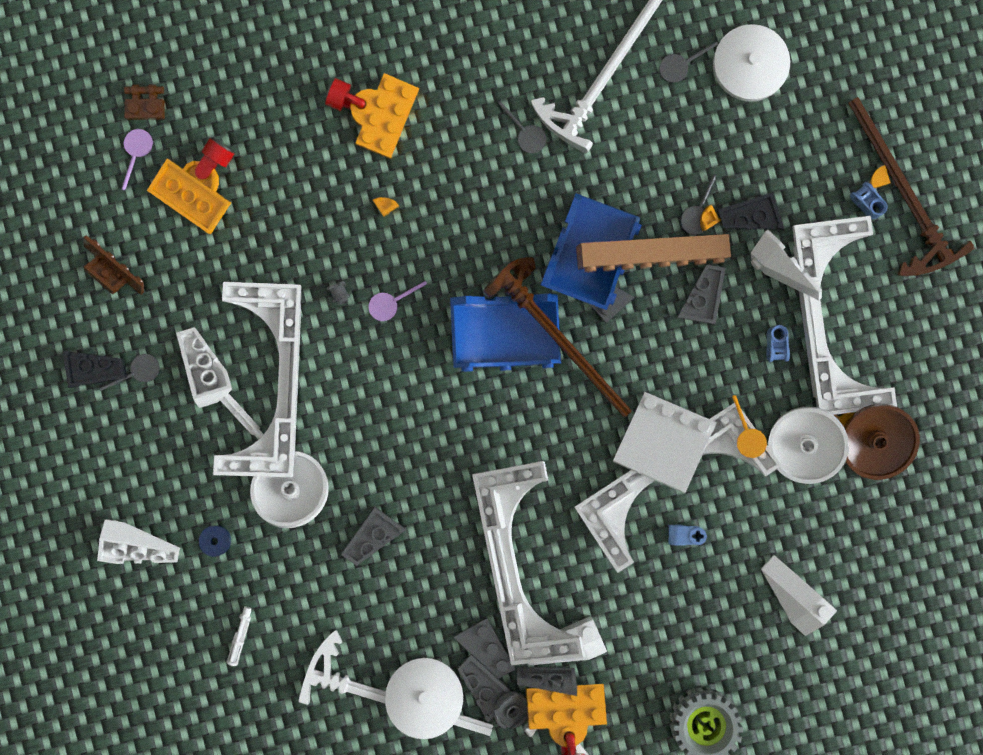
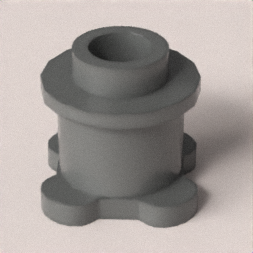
M344 281L327 287V290L331 292L333 297L332 303L342 305L348 302L350 294H347L345 288L347 285Z

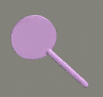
M132 130L124 139L125 150L132 155V159L122 190L126 189L136 157L145 156L152 149V137L145 130Z
M422 282L396 298L388 293L374 295L369 302L370 314L379 321L390 320L397 311L396 301L425 286L427 282Z

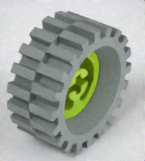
M701 687L696 688L697 692L695 693L689 690L686 692L688 696L685 698L681 695L678 698L680 703L678 705L674 703L672 707L674 713H670L672 721L670 729L679 748L684 751L685 755H730L728 753L730 749L735 752L738 748L735 742L741 743L742 740L739 732H743V726L740 724L742 722L741 716L731 701L717 690L714 692L712 688L707 687L706 691H703ZM698 714V717L701 721H703L704 723L708 722L709 725L715 729L716 725L714 722V718L717 717V728L714 732H712L708 726H702L700 721L695 719L696 729L692 730L693 719Z

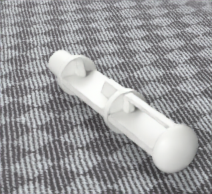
M229 393L220 400L251 435H254L258 440L264 435L260 431V427Z
M244 606L243 613L239 616L241 619L238 632H235L227 664L230 666L238 665L251 620V607Z

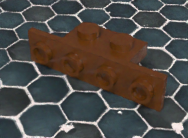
M87 235L83 237L84 247L96 256L84 266L85 272L112 295L126 283L140 295L144 293V282L140 277L131 274L126 265L117 262L115 257L109 251H104L95 239L91 240Z

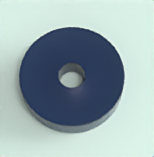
M213 525L204 529L199 537L200 549L211 557L224 554L231 545L230 533L226 528L219 525ZM214 537L218 539L217 544L212 542Z

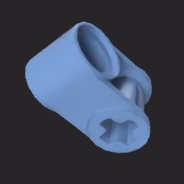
M864 182L858 191L850 194L851 200L866 216H871V219H877L887 211L886 201L882 199L875 188L868 182ZM873 205L879 208V213L873 210Z
M781 325L772 326L766 334L768 362H773V360L788 362L790 359L788 330ZM776 329L780 330L781 337L779 339H776L774 337V331Z
M669 525V545H701L706 541V532L698 526ZM696 531L701 534V537H698L697 540L692 537V534H696Z

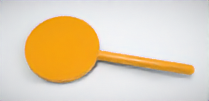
M733 395V401L744 427V431L738 436L737 448L745 457H759L766 450L767 440L759 430L748 429L737 397Z

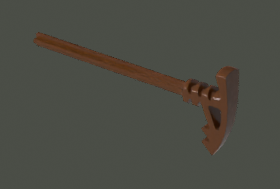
M859 97L848 102L922 230L920 236L927 238L924 243L932 246L920 260L917 256L911 258L909 266L906 262L901 263L898 276H917L936 271L974 250L975 247L971 241L965 242L956 252H953L952 248H946L948 241H942L944 235L937 232L939 226L932 224ZM936 254L940 262L931 267H926L925 265Z
M524 257L514 260L496 274L483 289L488 298L498 292L500 288H505V293L508 296L511 295V300L517 302V306L520 309L525 308L617 411L624 418L627 417L632 410L534 303V295L528 293V288L526 286L522 287L523 279L530 276L531 272L536 269L534 258Z

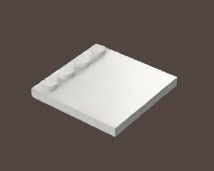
M644 392L613 462L685 494L716 426V422Z

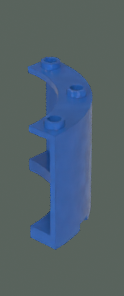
M576 193L565 220L568 226L567 228H562L541 285L607 310L609 304H614L617 296L614 293L619 274L623 275L625 270H622V267H615V270L603 271V268H596L595 272H585L584 269L578 270L576 246L581 243L632 240L634 234L638 236L642 225L639 224L640 217Z
M548 293L534 295V303L559 329L558 295ZM476 296L450 298L453 367L461 368L462 372L473 371V368L500 367V371L511 370V367L532 365H542V368H554V364H561L560 346L525 308L520 309L517 306L518 303L511 300V296L494 297L493 299Z

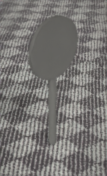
M718 42L709 45L686 60L678 54L666 56L660 64L662 78L670 83L682 81L688 73V62L718 45Z
M498 102L499 106L521 129L518 135L520 148L531 154L541 151L546 144L545 132L535 125L523 127L502 102Z
M716 175L712 176L699 207H689L681 216L682 228L691 235H698L704 232L700 225L701 214L704 210L702 207L716 179Z
M149 354L138 355L132 361L131 373L127 374V378L133 376L140 382L154 380L160 370L158 360ZM125 379L114 380L100 387L99 390L102 391Z

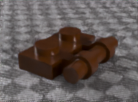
M135 84L124 87L125 94H132V99H125V119L165 120V101L157 99V94H164L163 86H156L155 84L139 86ZM140 94H149V99H140Z

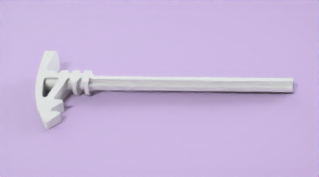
M649 0L584 98L576 101L577 107L571 109L572 115L555 112L554 103L544 105V97L531 100L536 114L551 132L581 152L588 153L593 144L590 140L577 137L578 132L576 129L582 128V122L588 119L586 114H591L593 111L592 104L662 0ZM551 120L563 122L566 125L561 129Z
M335 630L324 640L311 660L301 689L299 703L309 704L311 685L317 686L318 683L321 684L323 689L330 686V690L333 692L335 689H339V693L342 695L345 692L385 703L386 691L351 681L348 675L341 678L338 672L332 675L331 655L337 656L339 654L334 643H342L338 631ZM322 654L324 655V672L315 670ZM461 714L454 723L456 726L490 736L493 724Z

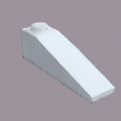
M767 230L751 252V264L753 267L819 301L822 298L821 288L806 271H800L798 261L794 257L789 258L783 250L786 247Z
M195 327L177 332L193 400L199 408L219 402L232 390L228 372Z
M105 519L99 539L97 561L123 564L124 561L134 560L135 563H141L142 560H151L154 563L177 562L180 548L127 523Z
M775 555L761 568L780 605L786 612L789 621L805 636L824 626L837 612L833 606Z
M589 616L560 629L566 633L581 637L584 657L528 664L539 665L590 660L607 652L592 617Z

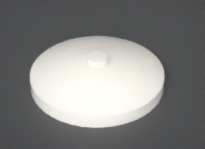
M743 25L731 30L718 44L713 58L714 75L721 88L732 97L743 101H759L773 95L785 82L790 69V56L786 44L776 32L761 25Z
M799 407L786 412L775 422L769 435L768 447L782 465L777 469L781 474L795 482L814 484L826 481L839 472L847 459L849 443L845 428L834 415L816 407Z
M295 451L293 477L254 476L250 489L251 501L256 512L269 524L280 528L299 527L314 519L324 507L328 497V479L321 465L313 457Z
M430 658L411 660L398 668L389 680L385 694L386 710L392 723L402 733L417 739L437 737L448 731L460 715L463 705L461 683L454 671L438 660Z

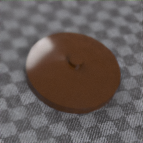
M873 404L866 406L854 413L844 426L849 443L848 456L845 462L855 473L864 478L883 480L894 477L907 469L917 455L920 444L918 427L910 415L894 405Z

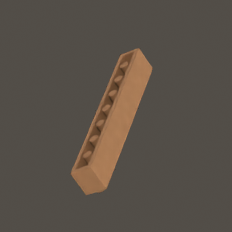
M729 234L581 243L576 246L578 270L584 269L585 272H595L596 268H603V271L615 270V267L629 270L634 269L633 266H640V269H646L656 264L659 267H669L671 263H677V266H686L688 262H695V265L707 264L706 261H713V264L724 263L725 259L731 257Z

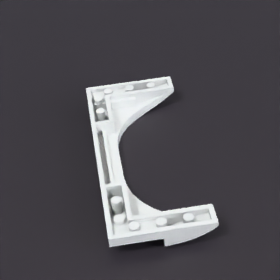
M871 216L792 226L795 244L793 246L794 258L798 261L800 271H806L820 287L827 264L842 247L855 240L873 235ZM799 291L813 397L816 398L817 408L835 415L857 412L873 404H890L897 407L895 388L866 386L854 381L841 371L834 362L827 347L821 301Z
M223 282L222 301L239 305L254 312L266 322L273 332L279 351L278 399L274 418L264 435L253 445L242 451L228 455H214L213 475L293 477L301 325V285Z
M735 403L710 418V420L716 422V426L703 455L724 454L733 456L747 462L765 477L782 466L768 445L764 453L756 458L745 457L739 452L737 439L744 431V427ZM742 411L748 429H755ZM630 470L575 506L580 517L617 573L634 563L625 542V521L628 510L636 496L655 481L633 470Z
M540 461L472 474L511 665L584 657L580 636L569 634L553 627L532 609L522 590L514 554L511 528L515 510L523 496L538 483L548 481L545 462Z

